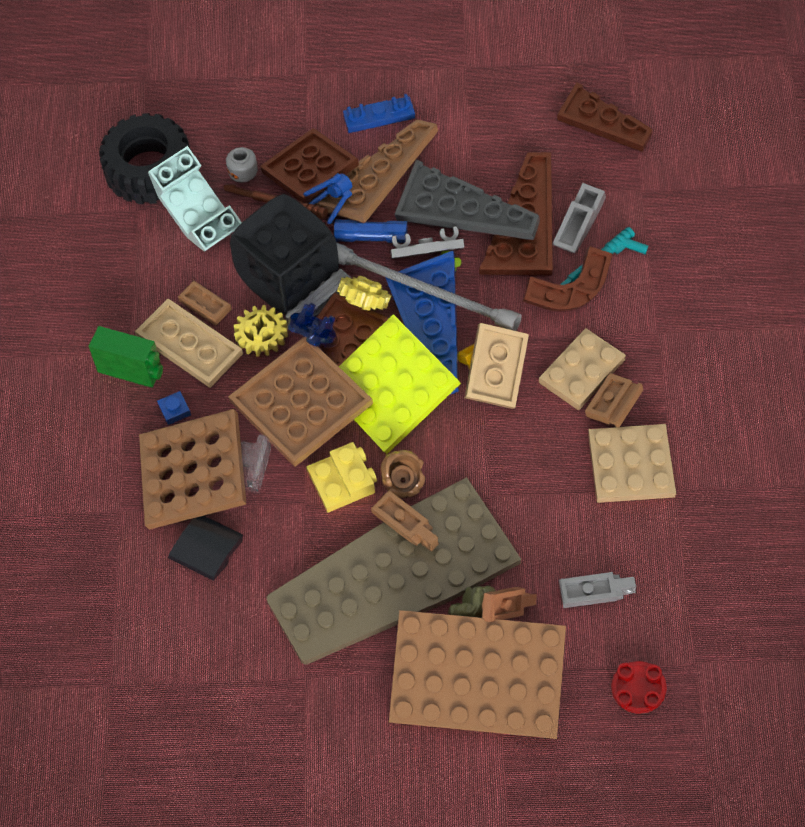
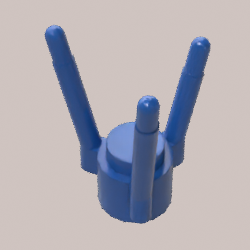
M337 173L331 179L303 193L306 197L327 187V190L309 202V204L313 205L329 194L334 198L342 197L327 220L328 224L332 223L346 200L352 195L350 191L353 187L352 182L342 173Z

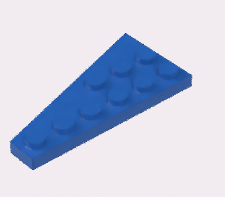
M454 251L398 271L414 279L416 278L456 294ZM385 277L405 327L458 379L456 304ZM459 386L451 394L459 392Z

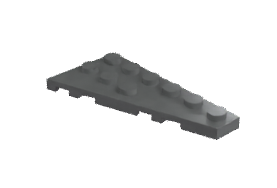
M416 160L395 212L396 220L447 228L457 227L461 230L534 240L540 223L538 214L516 204L510 205L502 201V198L496 195L492 197L485 194L483 189L454 176L448 177L441 174L439 169L434 167L430 169L419 160Z

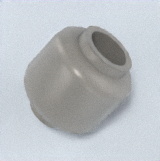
M239 147L228 153L226 165L231 179L236 182H248L256 176L258 167L256 155L252 150Z

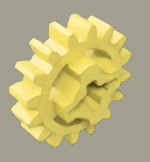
M363 276L353 277L352 279L349 277L341 278L337 289L341 296L346 297L345 299H347L349 304L368 311L371 308L375 310L376 308L383 310V308L387 309L391 299L388 291L382 290L380 283Z
M263 305L261 310H257L256 306H253V312L244 310L245 317H237L238 324H234L235 341L238 342L240 348L246 349L248 355L255 351L256 357H259L261 352L269 356V350L272 349L277 352L278 344L285 345L284 338L288 337L287 321L283 319L282 313L276 314L274 307L267 311L266 305Z

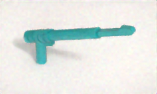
M626 227L606 243L605 247L601 250L612 254L614 252L619 254L625 248L646 255L649 245L631 240L635 233L630 227ZM582 265L569 274L567 279L560 285L574 282L581 272Z

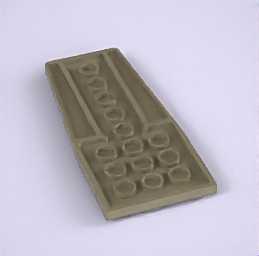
M467 477L411 506L428 519L429 524L433 527L431 532L438 537L439 545L432 552L421 543L417 546L410 543L383 522L268 594V606L301 663L310 664L398 625L399 610L428 612L462 596L465 593L466 587H471L472 589L521 564L520 556Z

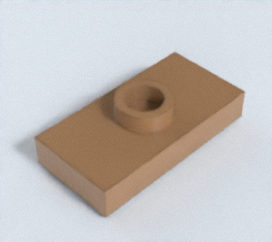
M193 281L178 296L179 302L215 326L232 310L231 304L196 281Z

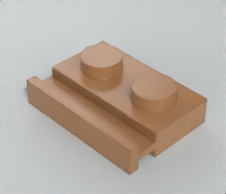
M609 373L586 408V416L608 425L610 423L614 424L615 427L619 428L643 391L642 384L632 383V380Z

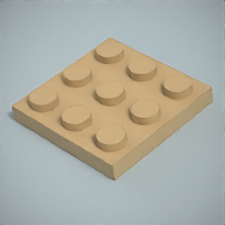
M666 424L588 430L597 503L675 497L676 489Z

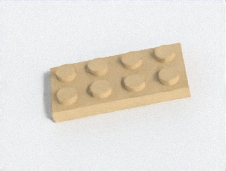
M167 299L135 331L137 337L155 341L159 353L209 388L243 355L242 348L170 299Z

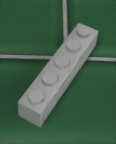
M342 269L333 272L327 281H323L315 291L313 290L309 293L305 300H301L293 310L291 309L287 312L285 316L287 325L298 333L322 311L334 293L340 295L337 289L341 278L351 277Z

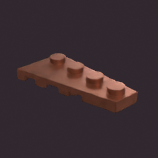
M578 82L574 85L557 114L558 121L643 152L652 136L653 129L629 114L625 116L618 111V107L612 103L610 105L600 100L599 95L594 92H587L583 89V85Z

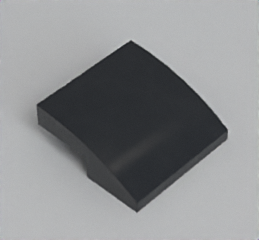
M206 516L196 517L192 519L170 551L168 558L214 581L228 565L229 556L242 543L243 534Z

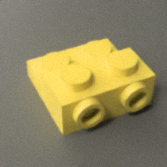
M354 442L330 451V457L306 466L307 472L327 513L375 493L374 483L377 482L376 475L372 467L366 468L364 464L367 461L362 447L356 448Z

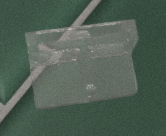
M258 435L256 443L241 442L245 491L260 492L271 451L270 442L265 435Z

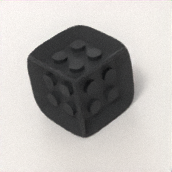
M286 194L276 196L260 207L235 229L230 238L234 267L243 282L268 305L284 315L289 310H293L301 300H305L311 291H315L323 281H327L331 274L337 272L339 268L337 244L329 228L300 202Z

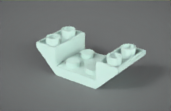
M187 146L148 171L158 198L184 235L205 252L233 233L242 222L230 205L225 208L198 171L202 165Z

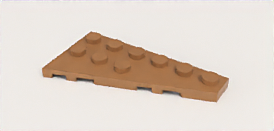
M417 119L397 133L394 141L388 145L383 143L379 146L378 152L373 156L367 155L358 161L359 166L346 174L352 182L353 187L350 190L352 195L346 200L337 216L365 223L438 132L437 124ZM329 194L315 205L327 208L328 213L331 214L342 197L334 198Z

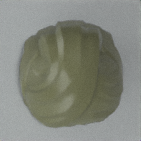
M478 586L473 589L466 587L462 597V604H452L449 607L448 615L482 618L484 593L496 591L495 588L491 586Z

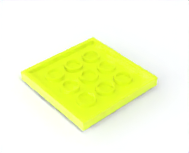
M394 314L339 366L372 398L373 404L354 420L386 454L461 384Z

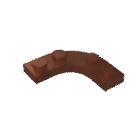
M589 246L578 278L569 284H553L530 277L522 302L551 311H570L585 305L602 288L608 273L612 253Z

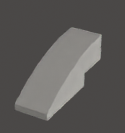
M582 183L575 201L571 202L552 243L554 246L574 254L576 253L606 199L605 191Z

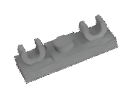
M453 227L452 237L445 235L444 228L440 229L439 234L444 241L433 242V238L419 239V244L408 246L411 241L409 234H405L406 241L404 244H398L396 236H393L392 244L397 249H391L390 255L391 259L462 249L464 248V240H456L459 234L457 227Z

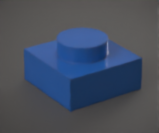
M181 391L157 401L167 425L191 416Z

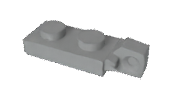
M613 572L559 580L563 608L613 602L623 599V595L636 592L634 577L620 578L619 575H613Z

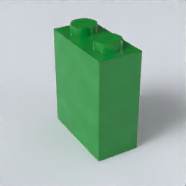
M98 326L89 344L97 372L153 388L156 380H159L163 373V366L160 362L155 341Z

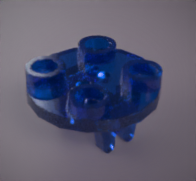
M312 302L309 305L305 304L300 313H293L290 316L287 325L288 330L303 335L309 344L320 346L321 343H332L335 341L336 332L332 328L335 317L330 315L329 318L324 317L323 321L314 317L313 312L316 305Z

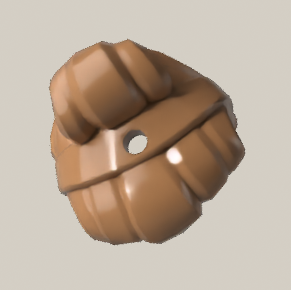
M408 450L394 451L388 454L381 464L383 486L399 498L416 496L425 483V476L421 471L424 464L423 460L419 459L414 452Z

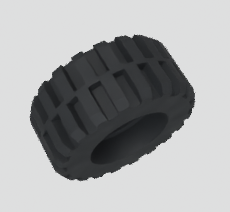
M142 113V116L137 117L135 114L129 116L130 119L120 120L117 122L116 127L112 126L108 130V135L103 137L102 145L99 148L100 162L109 188L113 190V193L119 197L122 196L124 200L129 202L134 200L137 204H144V202L155 204L160 199L157 196L148 171L185 147H189V142L182 127L175 124V121L168 117L164 119L159 114L150 116L149 113ZM153 151L164 154L159 161L151 165L135 166L129 164L132 158L144 152Z

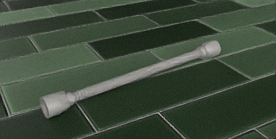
M336 242L339 264L356 265L396 282H401V284L431 294L488 318L490 317L495 325L517 331L522 318L520 313L504 308L492 309L480 303L478 304L452 292L450 293L416 278L414 279L362 257L360 258L352 249Z

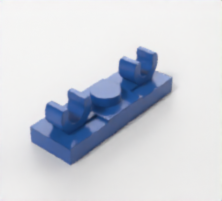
M404 94L403 98L396 99V97H392L389 101H381L365 106L359 104V107L353 109L349 106L343 111V117L348 133L415 119V111L410 96Z

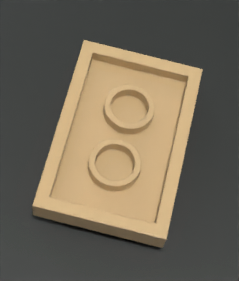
M483 323L478 324L464 398L514 409L516 407L529 334Z
M585 328L539 377V383L577 410H580L601 387L609 373L613 374L625 361L626 355Z

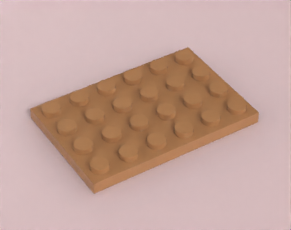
M399 610L389 723L557 739L566 626L495 619L494 622L484 621V618Z

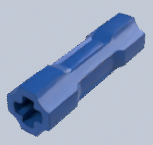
M335 220L334 223L336 242L386 241L392 243L393 236H396L397 243H405L407 221L363 223L354 220Z

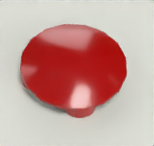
M634 661L619 665L617 672L613 676L611 689L612 695L620 707L628 712L642 714L649 713L660 706L665 699L667 685L662 670L658 665Z

